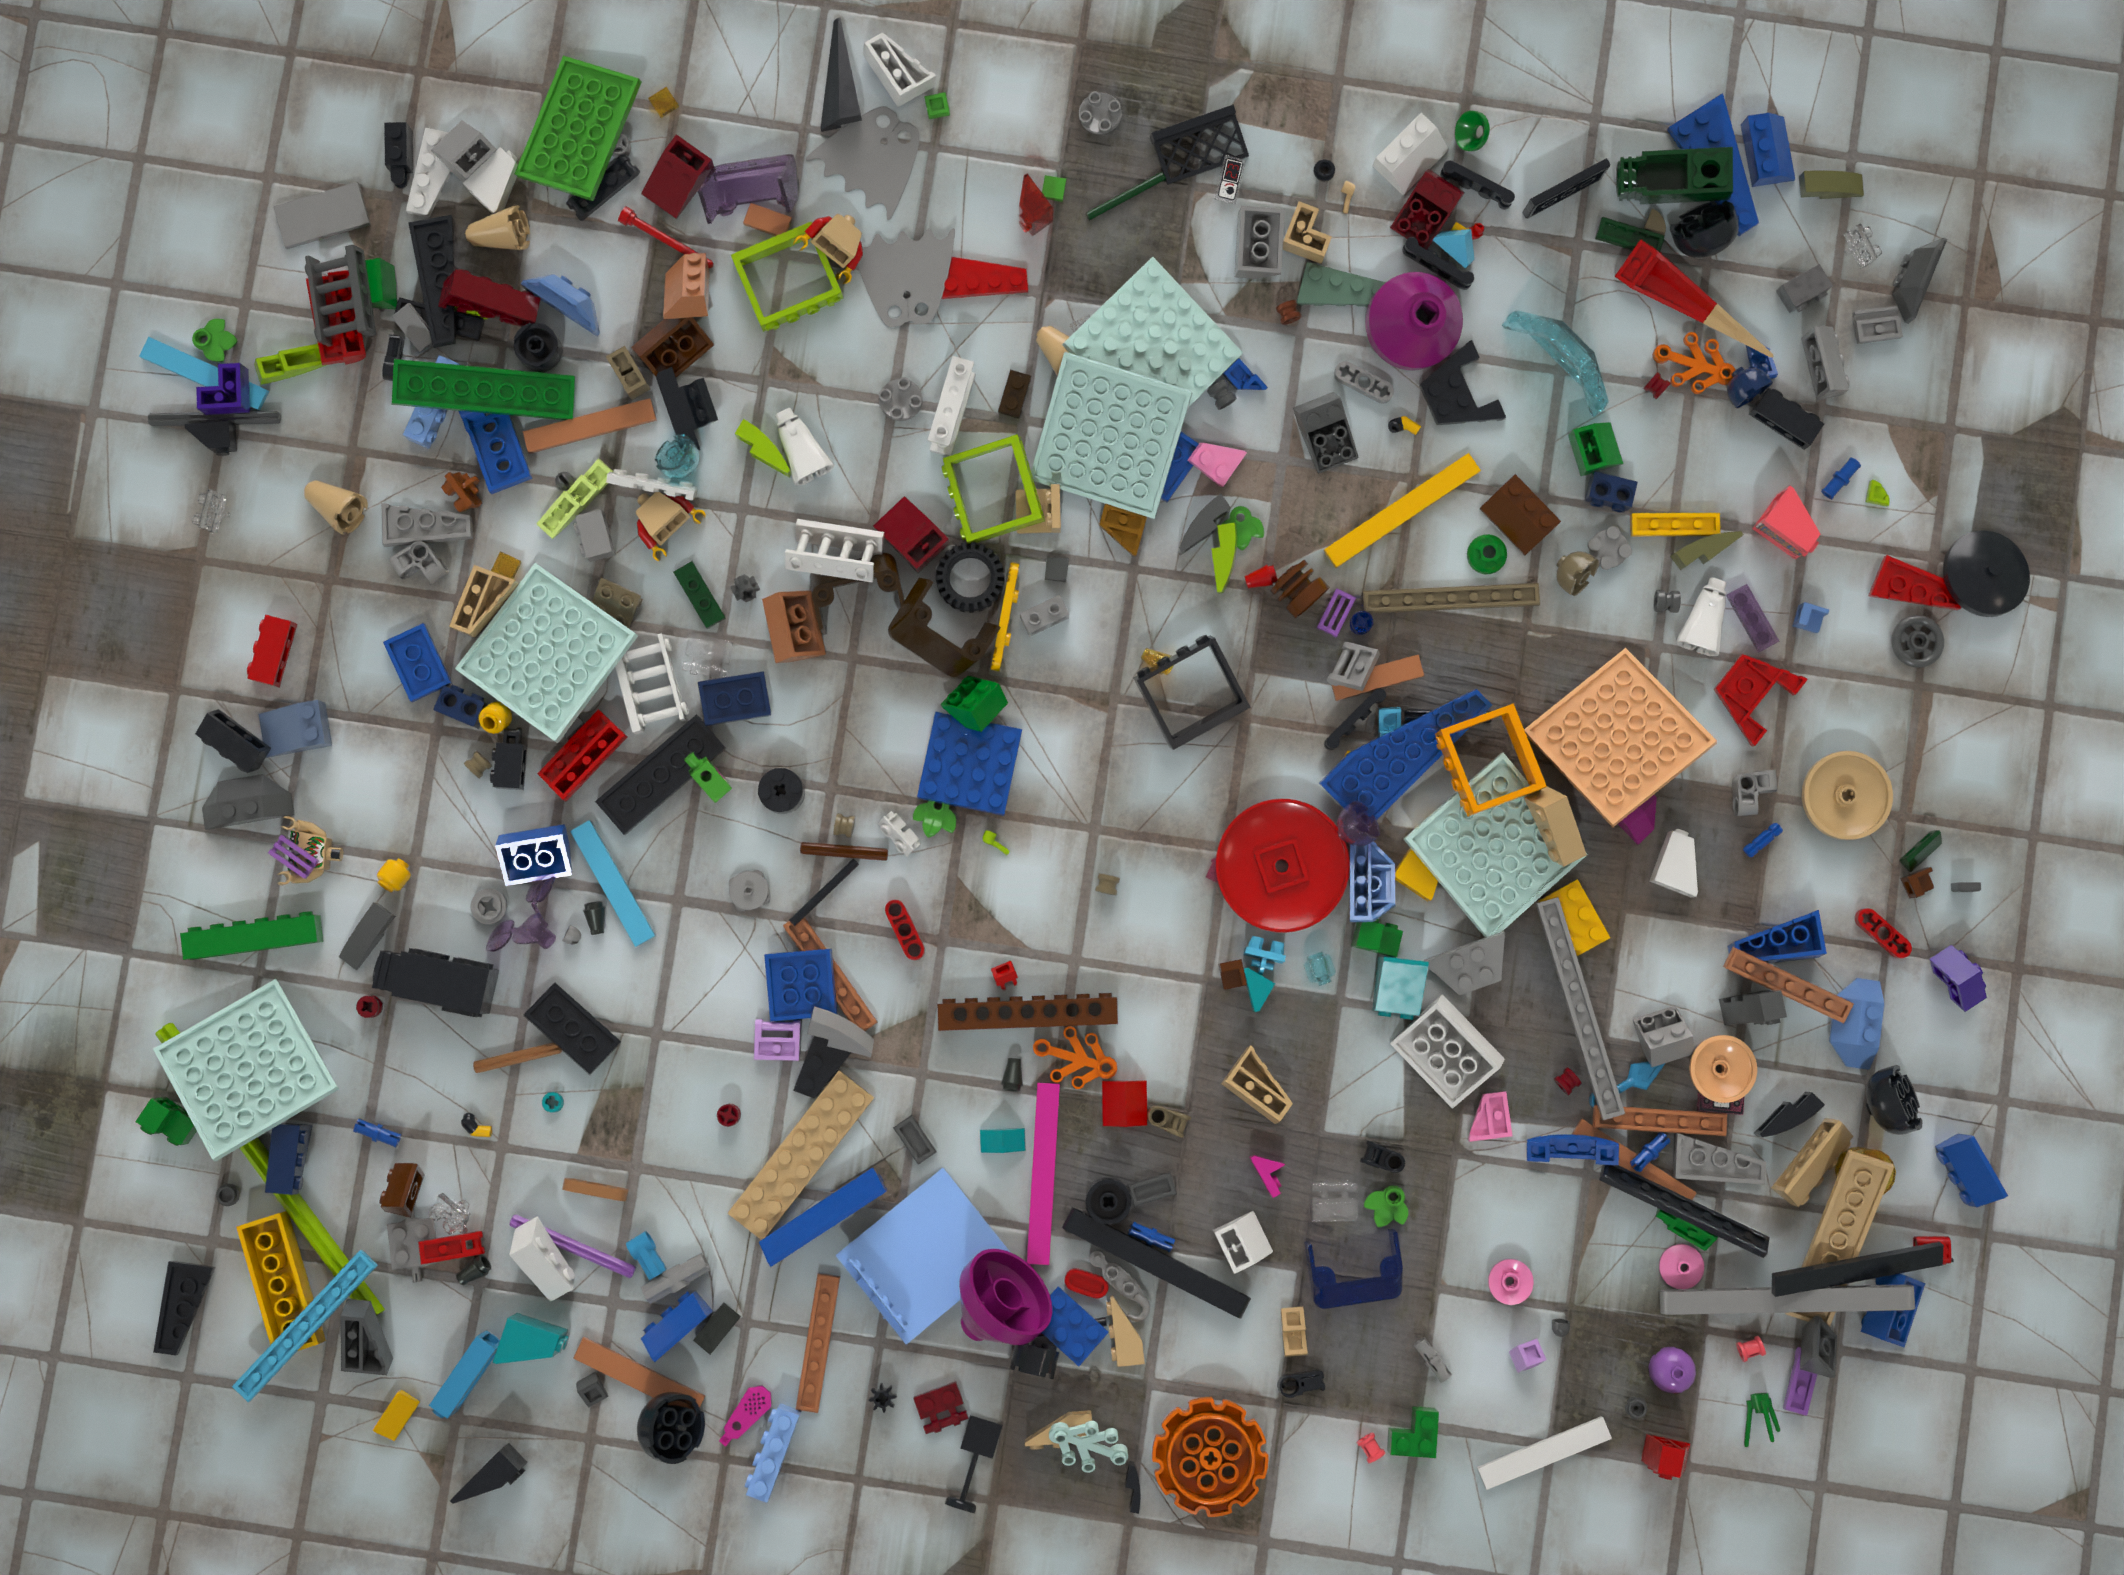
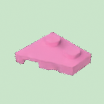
M1199 443L1188 461L1218 486L1223 487L1247 452L1218 445Z
M1506 1091L1482 1094L1468 1141L1511 1137L1512 1129Z

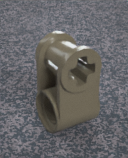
M1159 1105L1151 1106L1147 1111V1120L1152 1125L1184 1138L1183 1132L1188 1120H1191L1190 1116ZM1155 1110L1163 1112V1118L1159 1122L1152 1120L1151 1116Z

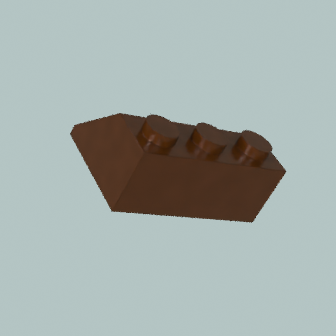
M693 317L675 318L661 321L634 344L631 349L655 377L659 372L670 367L673 368L675 377H678L712 348L714 343Z
M1516 474L1479 508L1524 556L1561 522Z

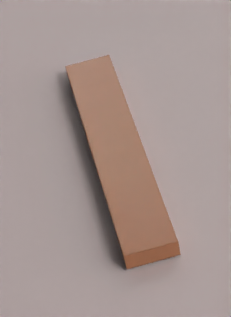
M649 398L523 431L527 451L531 454L654 422L657 419L652 400Z
M805 917L796 926H793L790 921L783 925L800 951L826 949ZM833 959L836 1002L849 1021L866 1031L878 1022Z
M1735 947L1732 948L1723 965L1724 968L1766 988L1781 990L1782 995L1843 1024L1854 1003Z
M1594 1105L1592 1127L1716 1136H1726L1727 1133L1726 1113L1623 1107L1625 1114L1602 1120L1598 1106Z
M1583 1119L1579 1121L1571 1134L1593 1136L1617 1142L1599 1129L1592 1127L1591 1124ZM1619 1143V1166L1693 1200L1696 1195L1695 1191L1650 1162L1641 1172L1634 1169L1636 1164L1631 1166L1630 1161L1637 1154Z
M818 1273L795 1410L819 1412L841 1276Z
M583 1337L573 1359L653 1398L666 1392H678L696 1399L699 1408L705 1398V1395L586 1337ZM672 1401L667 1404L679 1405L692 1409L688 1404L682 1401Z

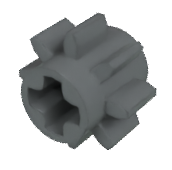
M743 574L734 579L735 585L730 588L737 601L741 599L748 602L756 598V591H759L760 588L754 576L749 578Z

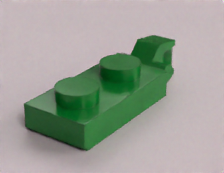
M1657 1208L1655 1216L1667 1225L1668 1230L1700 1249L1706 1251L1718 1239V1236Z

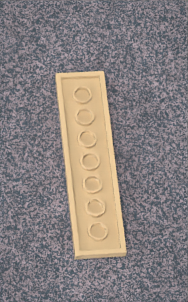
M839 1070L729 1210L728 1214L760 1240L767 1237L875 1097Z
M1851 1150L1847 1151L1802 1267L1859 1256L1894 1169L1893 1164ZM1789 1312L1785 1314L1807 1322L1814 1316H1820L1830 1327L1836 1312Z

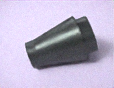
M602 901L584 904L585 909H583L591 935L604 933L605 906H603Z
M1008 1058L1001 1082L1003 1090L1020 1092L1021 1086H1023L1021 1059Z
M484 1255L474 1256L456 1274V1278L461 1285H466L471 1281L488 1275V1271L491 1270V1264Z

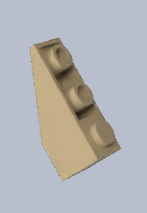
M1111 1295L1110 1302H1106L1107 1316L1112 1315L1113 1324L1108 1325L1109 1336L1114 1338L1115 1347H1111L1112 1361H1117V1367L1145 1364L1142 1339L1115 1297Z
M1091 1410L1067 1412L1025 1439V1446H1030V1449L1044 1448L1043 1445H1053V1448H1060L1058 1443H1054L1049 1439L1051 1426L1058 1422L1066 1423L1068 1427L1085 1424L1088 1421H1092ZM1082 1433V1434H1078L1077 1436L1082 1437V1436H1086V1434H1085V1433Z

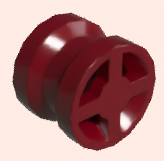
M1657 372L1643 389L1650 391L1653 394V398L1657 399L1671 383L1668 380H1663L1661 374Z
M363 996L358 1000L356 1010L364 1018H374L382 1012L383 1003L377 996Z
M1568 1067L1564 1069L1561 1076L1554 1078L1555 1083L1568 1096L1572 1093L1573 1088L1579 1087L1582 1084L1577 1075Z
M725 1104L717 1111L718 1122L726 1127L737 1124L741 1118V1111L735 1104Z

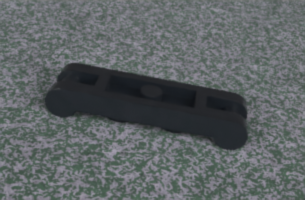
M623 154L605 171L593 201L572 196L568 199L566 205L571 210L574 209L578 219L583 221L636 178L640 170L636 165L633 166L630 163V158L626 154ZM624 168L627 172L622 176L619 171ZM584 200L588 203L586 207L581 205Z
M1446 161L1440 172V176L1445 180L1453 179L1459 182L1461 187L1477 191L1482 198L1498 202V206L1503 210L1508 209L1515 199V194L1511 190L1454 161Z
M1414 237L1406 240L1402 249L1404 255L1462 290L1470 288L1474 281V274L1472 272L1460 271L1453 262L1449 260L1444 261L1433 250H1426L1419 246L1418 240Z
M1381 688L1376 689L1324 741V747L1330 751L1338 747L1340 743L1339 738L1343 734L1348 737L1357 728L1354 723L1359 718L1364 721L1372 713L1369 708L1373 704H1380L1385 700V690Z

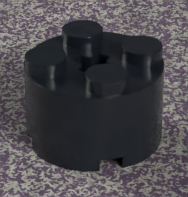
M542 323L526 324L515 334V354L529 370L545 373L554 368L560 361L563 354L561 342L547 325ZM537 345L541 347L539 350L535 349Z
M774 768L761 778L758 786V796L762 804L770 811L777 814H787L801 806L805 798V788L800 777L793 771L786 768ZM785 786L784 790L786 791V794H780L778 796L779 792L777 791V789L779 787L783 788Z
M1111 1177L1098 1179L1087 1191V1210L1090 1216L1101 1224L1119 1223L1125 1219L1130 1211V1193L1127 1187L1118 1179ZM1105 1196L1108 1198L1113 1196L1112 1201L1114 1204L1112 1206L1110 1204L1103 1205L1105 1202L1103 1198Z
M1035 1341L1023 1345H1015L1010 1364L1011 1370H1015V1366H1018V1371L1040 1377H1046V1373H1048V1378L1054 1379L1060 1353L1056 1351V1346L1042 1343L1040 1348L1034 1346Z

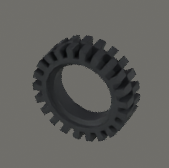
M965 542L961 543L960 546H953V549L947 550L945 556L941 557L936 569V583L941 597L952 608L959 609L961 612L969 611V613H974V611L979 610L980 612L986 607L989 608L994 601L998 600L999 595L1003 591L1005 581L1004 570L999 557L990 548L987 549L983 544L977 545L976 542H971V544H966ZM965 558L978 559L986 564L990 570L991 581L988 588L976 597H964L958 594L950 584L952 568L956 563Z

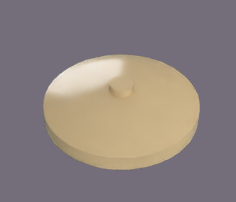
M1840 751L1821 758L1808 771L1802 786V804L1808 819L1819 831L1835 839L1854 840L1874 833L1884 824L1892 808L1893 790L1886 771L1873 758L1855 751Z

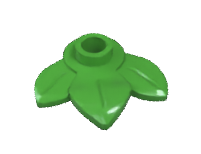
M224 319L208 321L206 326L196 330L192 337L194 346L203 350L205 357L214 362H223L225 360L224 351L233 348L237 343V338L232 333L224 330ZM203 337L208 338L205 343L201 342Z
M1244 506L1235 507L1230 513V518L1222 523H1236L1237 548L1240 550H1244L1249 545L1251 537H1264L1262 522L1258 518L1253 517L1250 510ZM1237 514H1244L1245 519L1238 521L1236 518Z
M928 801V803H923L916 807L913 813V820L923 821V831L928 838L936 835L941 828L950 833L954 832L956 816L949 809L948 804L942 803L940 810L934 808L935 801Z
M1390 1185L1384 1191L1372 1192L1364 1202L1365 1208L1374 1210V1220L1377 1227L1386 1226L1393 1219L1403 1225L1408 1217V1208L1404 1203L1405 1194L1396 1185ZM1392 1192L1397 1194V1198L1394 1201L1389 1199V1195Z

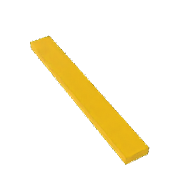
M1467 453L1323 551L1334 567H1339L1481 471L1471 455Z

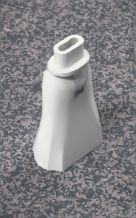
M787 408L775 415L779 422L777 424L779 436L795 485H805L814 480L812 475L814 472L817 477H821L834 468L831 459L817 443L798 415H794L791 408Z
M1710 578L1708 585L1703 587L1689 618L1676 640L1678 646L1688 650H1693L1697 647L1696 652L1707 656H1719L1727 594L1724 591L1726 587L1725 581Z

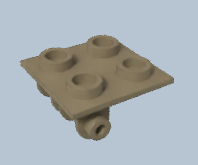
M601 577L592 603L627 628H630L637 606H641L643 599H641V595Z

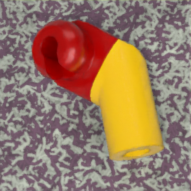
M1458 222L1451 229H1471L1472 240L1479 239L1485 230L1481 223H1475L1474 226L1465 228Z

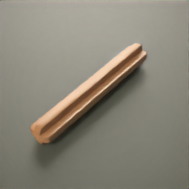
M549 1043L474 1061L473 1067L475 1073H480L560 1054L562 1050L554 1043Z

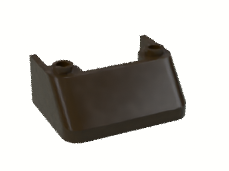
M889 553L872 555L870 562L874 563V579H877L879 588L884 592L898 591L900 605H902L905 599L895 558ZM814 573L810 574L812 600L818 627L822 635L827 633L821 608L829 606L833 602V588L863 581Z
M919 577L890 623L888 634L892 640L945 675L958 677L984 656L1001 627L985 622L976 638L967 640L963 647L959 648L927 626L932 618V610L922 600L934 582Z

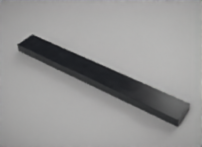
M1602 1165L1600 1181L1762 1258L1767 1255L1770 1237L1619 1165Z
M1940 1242L1775 1272L1772 1273L1771 1293L1775 1297L1942 1266L1944 1245Z

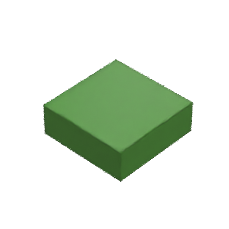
M945 92L924 96L929 120L950 115Z
M1045 175L1041 198L1063 202L1066 179Z

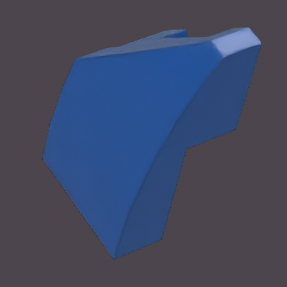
M1746 345L1750 367H1758L1764 370L1771 379L1776 378L1778 372L1773 357H1769Z
M1240 358L1222 373L1236 390H1266L1268 388L1256 374H1253Z

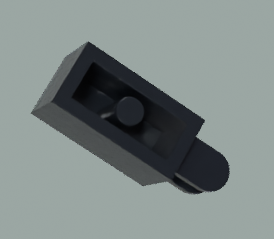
M407 122L384 123L385 166L391 173V181L397 188L403 189L408 183V173H413V131Z
M507 726L504 729L503 743L496 742V748L492 750V761H495L494 770H491L490 783H493L494 788L524 790L528 746L521 744V727L510 729ZM509 738H515V744L509 743Z

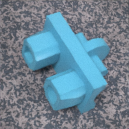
M1252 936L1248 947L1244 949L1243 955L1261 959L1260 961L1252 959L1251 966L1259 967L1258 974L1263 975L1264 969L1273 971L1274 964L1266 963V960L1280 964L1285 962L1286 955H1283L1284 943L1272 941L1270 952L1261 950L1264 939Z

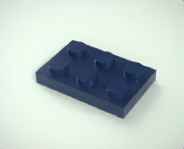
M764 671L699 681L697 683L705 726L771 716Z

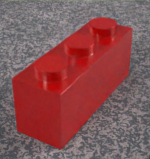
M265 614L264 619L259 624V639L255 641L253 646V660L247 667V679L280 688L298 624Z

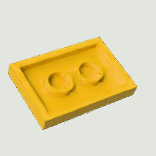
M1578 879L1538 900V903L1559 897L1577 956L1610 939L1608 932Z

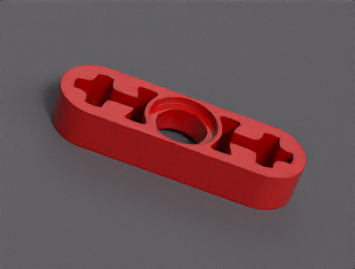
M1870 908L1860 909L1856 912L1855 923L1895 958H1905L1910 955L1912 951L1911 943L1877 912ZM1869 914L1870 916L1868 919L1872 923L1879 922V924L1873 926L1869 922L1863 923L1862 921L1864 920V917L1862 915ZM1881 927L1887 928L1889 932L1885 940L1880 939L1878 936V930ZM1893 940L1896 944H1903L1902 949L1904 952L1897 953L1898 947L1894 943L1889 945L1887 943Z

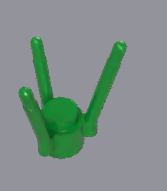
M1769 1393L1751 1394V1400L1746 1401L1745 1447L1749 1446L1753 1409H1755V1413L1764 1414L1770 1442L1775 1440L1769 1413L1776 1431L1780 1432L1781 1430L1771 1398H1769Z

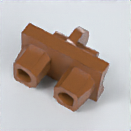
M448 472L444 476L447 479L441 486L444 493L448 496H453L457 493L460 497L454 502L458 512H465L470 508H478L483 504L476 495L479 492L476 485L480 482L477 476L470 478L467 473L462 475L460 472L455 474Z

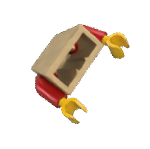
M836 214L833 218L830 216L817 218L804 231L805 234L798 236L793 242L794 245L797 240L803 241L804 246L799 250L802 251L807 247L808 240L811 238L810 242L842 268L846 266L845 270L838 272L835 277L836 280H839L842 274H844L846 279L843 284L851 281L852 275L850 272L855 270L863 256L862 242L860 241L862 233L854 226L855 219L850 215L843 217L840 214Z
M655 492L650 497L647 493H643L637 500L641 506L636 510L639 518L637 521L638 535L647 548L652 549L653 558L657 561H660L656 556L659 550L667 557V552L662 548H658L657 544L661 546L690 518L689 513L693 515L692 519L696 524H701L695 518L696 514L700 513L706 518L703 510L694 509V505L682 495L674 497Z

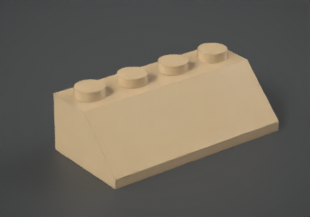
M1825 1118L1771 1189L1793 1206L1799 1207L1804 1205L1810 1198L1809 1193L1811 1190L1822 1183L1825 1172L1831 1170L1838 1161L1836 1158L1839 1154L1845 1152L1850 1147V1140L1853 1138V1135L1841 1121Z

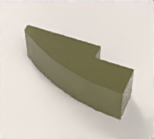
M1814 170L1803 171L1799 176L1801 198L1819 197L1820 199L1864 196L1862 174L1845 171Z
M1741 531L1707 536L1686 545L1670 557L1680 570L1697 558L1705 564L1744 534Z

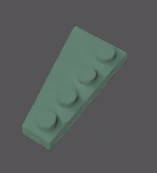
M1307 262L1296 302L1297 306L1356 305L1368 307L1373 295L1386 282Z

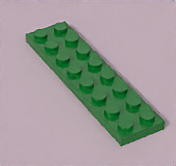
M394 359L391 405L568 420L573 419L575 376Z

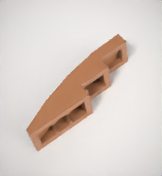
M1418 654L1374 666L1363 691L1341 685L1331 686L1335 701L1373 692L1379 688L1382 689L1424 677V672Z

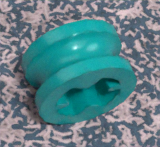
M547 1093L542 1099V1106L547 1112L555 1113L563 1108L564 1099L559 1093ZM551 1096H555V1100L558 1101V1106L554 1105V1109H551V1105L547 1104L548 1099L551 1100Z

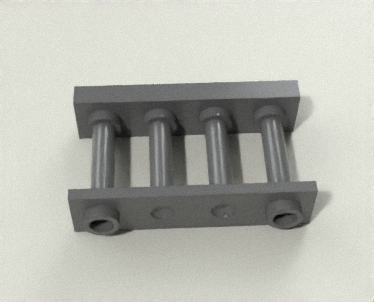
M353 244L345 246L346 254L342 258L320 263L319 260L309 255L305 256V272L308 276L315 321L314 334L319 343L328 347L333 346L331 338L333 335L358 330L359 333L368 337L376 335L364 250ZM348 266V278L323 284L322 272ZM351 287V300L326 305L325 293ZM354 308L356 317L354 321L330 327L328 314Z

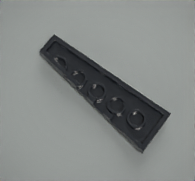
M452 215L408 222L432 345L434 348L456 344L455 306L438 307L443 283L454 272Z

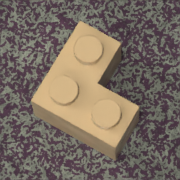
M1299 201L1283 240V250L1322 264L1332 236L1312 229L1319 209Z

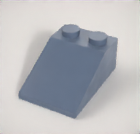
M320 700L307 701L258 714L262 740L271 747L266 758L332 746L325 702Z

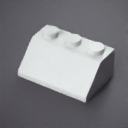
M1420 113L1376 157L1373 167L1404 196L1422 178L1425 171L1431 169L1449 151V148L1438 128Z

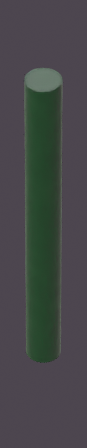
M1160 172L1086 212L1088 220L1096 218L1166 180L1164 174Z

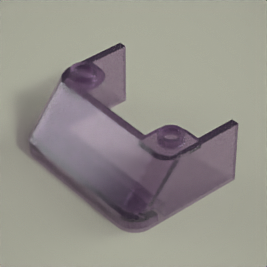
M785 154L725 163L712 168L698 190L707 223L712 224L718 214H721V216L732 214L737 205L776 200L777 204L786 208V212H791L798 200L797 169L794 155Z

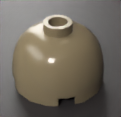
M1582 551L1570 553L1567 557L1565 555L1562 556L1557 563L1556 578L1558 584L1568 594L1576 596L1589 584L1586 580L1590 574L1593 577L1596 574L1599 561L1592 555Z

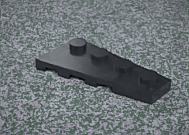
M168 1261L153 1353L175 1356L179 1354L216 1267Z

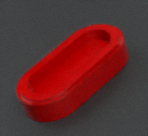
M1079 1268L1070 1269L1065 1275V1285L1073 1292L1095 1299L1104 1297L1108 1292V1282L1103 1276Z

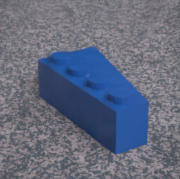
M1819 910L1740 939L1727 946L1728 953L1735 947L1767 963L1819 958L1827 954Z

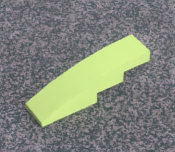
M597 459L584 475H580L568 491H564L536 524L554 539L608 484L606 483L607 474L613 472V470L602 460Z

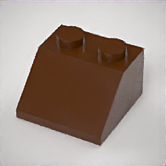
M395 1163L394 1168L389 1170L387 1175L388 1186L386 1191L381 1193L379 1204H381L384 1212L411 1218L425 1176L418 1164Z

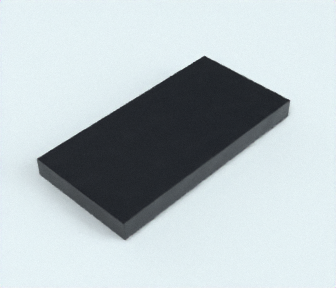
M1606 158L1531 198L1522 212L1523 215L1528 219L1598 182L1611 165L1609 160Z
M556 983L523 1014L529 1022L588 1075H591L621 1043L616 1036Z

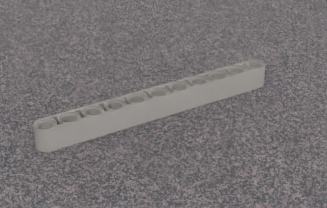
M1913 1285L1831 1286L1775 1297L1771 1293L1772 1287L1659 1290L1660 1314L1665 1315L1895 1311L1915 1309Z

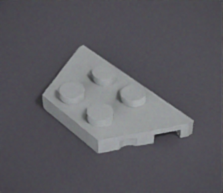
M1505 931L1424 959V961L1429 962L1428 968L1459 995L1491 985L1502 980Z

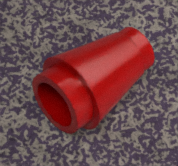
M1265 565L1244 576L1248 589L1273 586V583L1277 582L1278 579L1274 565Z

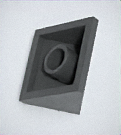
M1814 1316L1802 1328L1800 1370L1835 1378L1837 1335L1820 1316Z

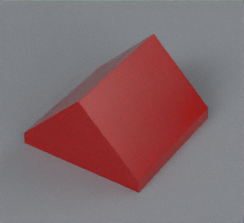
M1147 1080L1102 1081L1103 1126H1147Z

